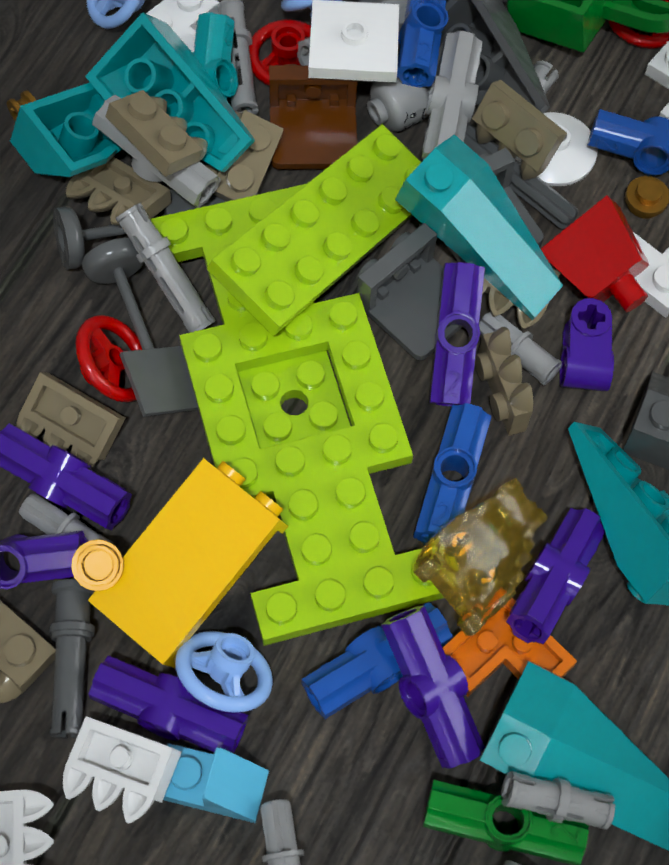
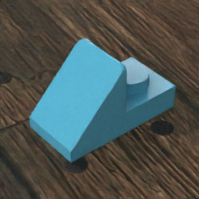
M168 743L167 746L182 753L165 793L164 801L256 823L269 770L223 748L216 747L215 753L210 754Z

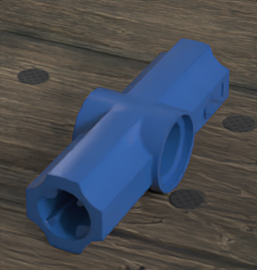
M407 0L404 22L398 32L400 50L397 77L400 78L402 84L418 88L430 87L433 84L437 71L441 35L449 20L445 9L446 0Z
M599 109L587 145L631 158L635 167L645 174H663L669 170V119L657 116L642 122Z
M468 403L452 405L413 535L424 546L429 547L443 543L444 548H448L446 544L449 538L455 532L460 531L492 415L483 411L482 407ZM449 470L456 471L464 479L458 482L450 481L442 473Z
M427 602L422 606H425L441 646L444 647L453 638V635L439 609L435 608L430 602ZM377 626L353 640L346 647L344 654L302 678L301 684L311 704L325 720L370 691L373 694H377L397 683L403 675L382 626Z

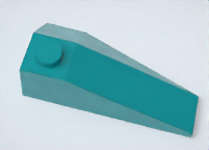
M144 12L139 15L85 76L104 100L115 94L119 98H124L141 90H144L149 96L165 99L167 101L166 113L169 116L185 119L187 121L186 133L190 137H199L207 141V152L202 161L221 172H226L255 141L198 59L166 22Z
M91 83L21 105L10 139L12 145L34 173L71 177L106 164L122 149L92 125L95 113L102 107L105 100Z
M455 134L435 147L406 178L395 200L422 224L425 223L437 234V237L465 262L485 267L484 278L530 319L533 320L562 288L563 284L489 164Z
M573 422L568 430L616 564L628 580L627 587L629 591L645 604L669 606V495L664 490L659 491L650 483L641 481L638 478L642 472L640 466L600 427Z
M528 661L480 761L505 774L513 771L552 782L555 778L568 780L571 786L579 789L612 795L615 799L612 803L615 804L612 825L669 851V777L576 684Z

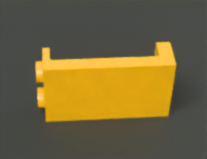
M205 458L201 460L123 556V572L118 582L106 590L95 591L88 599L93 606L165 666L176 668L175 658L178 649L194 635L277 531L283 534L288 528L278 518L284 509L262 491L255 498L249 495L240 487L246 479L224 461L216 468Z

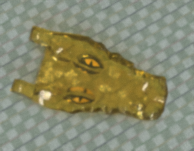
M517 478L499 487L491 498L480 502L471 510L454 517L446 523L423 546L413 567V572L420 581L424 583L430 580L458 613L457 625L466 636L475 635L484 626L486 621L516 594L515 588L525 577L521 568L532 559L530 551L535 546V543L531 538L534 536L536 529L548 519L543 510L537 508L536 502L526 498L523 493L524 488Z

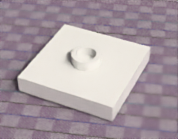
M313 0L308 78L396 82L399 4Z

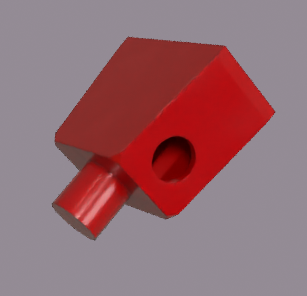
M608 195L541 248L547 260L588 298L604 302L613 295L624 311L630 312L642 304L648 297L635 277L649 266V262L621 208Z

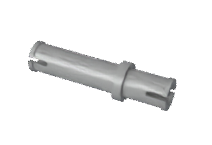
M223 0L218 5V11L220 15H227L235 21L234 32L236 33L238 46L235 48L233 36L231 62L237 71L238 88L234 96L230 97L231 107L239 113L246 110L257 115L258 105L256 103L249 45H252L253 41L252 34L246 28L244 3L241 0ZM239 68H241L242 85H240L239 81Z
M141 202L115 218L116 221L126 232L138 252L135 257L140 264L144 262L149 271H151L161 290L183 321L188 333L203 330L215 322L216 319L205 306L198 292L168 246L171 245L167 236L162 238Z

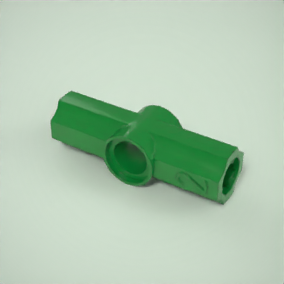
M433 780L424 816V828L483 842L496 851L507 852L514 850L569 865H581L587 846L589 825L564 820L562 823L551 822L547 820L546 815L503 806L502 799L504 797H501V795L497 796ZM499 811L512 814L518 823V833L513 835L500 833L493 824V814Z

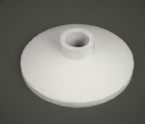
M556 112L543 113L566 131L567 135L547 168L537 177L549 186H567L582 180L590 173L597 158L598 149L587 145L591 131L584 123L572 116ZM517 156L515 159L521 163V158Z

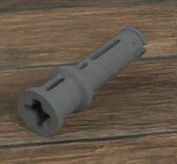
M65 579L52 583L51 592L56 596L55 622L49 625L51 640L56 642L50 736L67 739L68 734H71V738H77L83 723L86 643L92 641L95 632V626L90 624L91 603L88 601L95 591L84 588L76 579Z

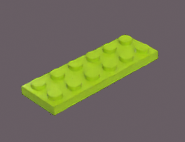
M382 124L214 257L207 270L273 336L276 335L413 216L395 198L406 178L419 166L421 161Z

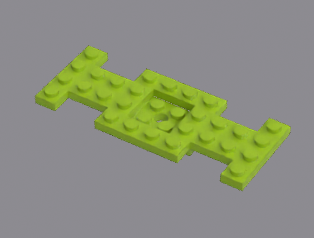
M306 184L151 218L150 220L162 238L167 236L171 245L168 247L177 262L203 257L207 268L214 257ZM208 271L223 325L182 334L179 337L213 464L217 468L222 461L226 462L246 479L240 486L253 498L262 491L284 509L279 515V519L288 526L284 531V537L297 578L295 582L251 593V602L263 645L277 643L456 595L458 588L443 543L395 555L369 474L411 464L413 453L360 294L356 293L322 302H313L273 336ZM327 350H328V353H329V356H330V359H331V362H332V365H333V369H332V366H331V363H330V360H329V357H328V354H327ZM334 372H335V375H336V378H337V381H338V384H339V387H340V391H339V388H338V385H337V382H336V379H335V376H334ZM341 394H342V397H343V400H344V403H345V406H346V409H347V413H346V410H345V407H344V404H343V401H342V398H341ZM298 398L306 403L307 409L302 414L289 415L283 411L281 406L288 399Z

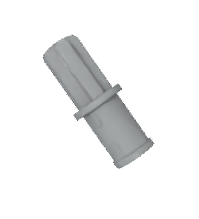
M491 311L482 317L479 322L480 334L495 332L501 327H507L510 331L511 355H518L521 359V366L538 379L543 386L556 376L562 366V361L553 357L532 340V333L529 331L523 333L501 315L493 317Z
M30 494L19 509V514L23 519L47 535L83 531L86 539L89 541L105 540L113 544L111 540L79 521L80 516L77 513L73 512L68 515L37 494Z
M286 799L265 802L260 809L267 855L262 856V862L268 865H301L300 857L304 856V850L297 848L291 803Z

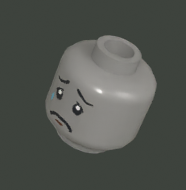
M398 77L396 82L375 81L370 90L371 100L367 102L370 117L375 124H383L392 132L402 131L426 119L428 116L426 109L431 86L418 88L402 84Z

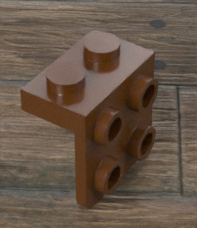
M287 64L284 66H269L270 122L284 129L271 159V165L274 168L326 169L357 145V80L308 78L309 65Z

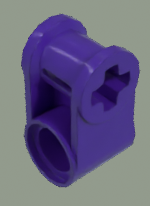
M594 298L583 299L572 308L570 320L565 324L562 333V366L559 372L561 387L608 391L610 389L614 371V354L612 351L613 318L611 310L600 300Z

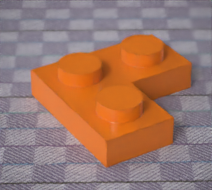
M505 590L443 647L445 655L455 659L466 676L468 682L467 697L503 664L518 679H520L528 661L563 678L575 666L577 660L551 635L544 644L537 642L526 643L513 635V630L506 620L516 601Z

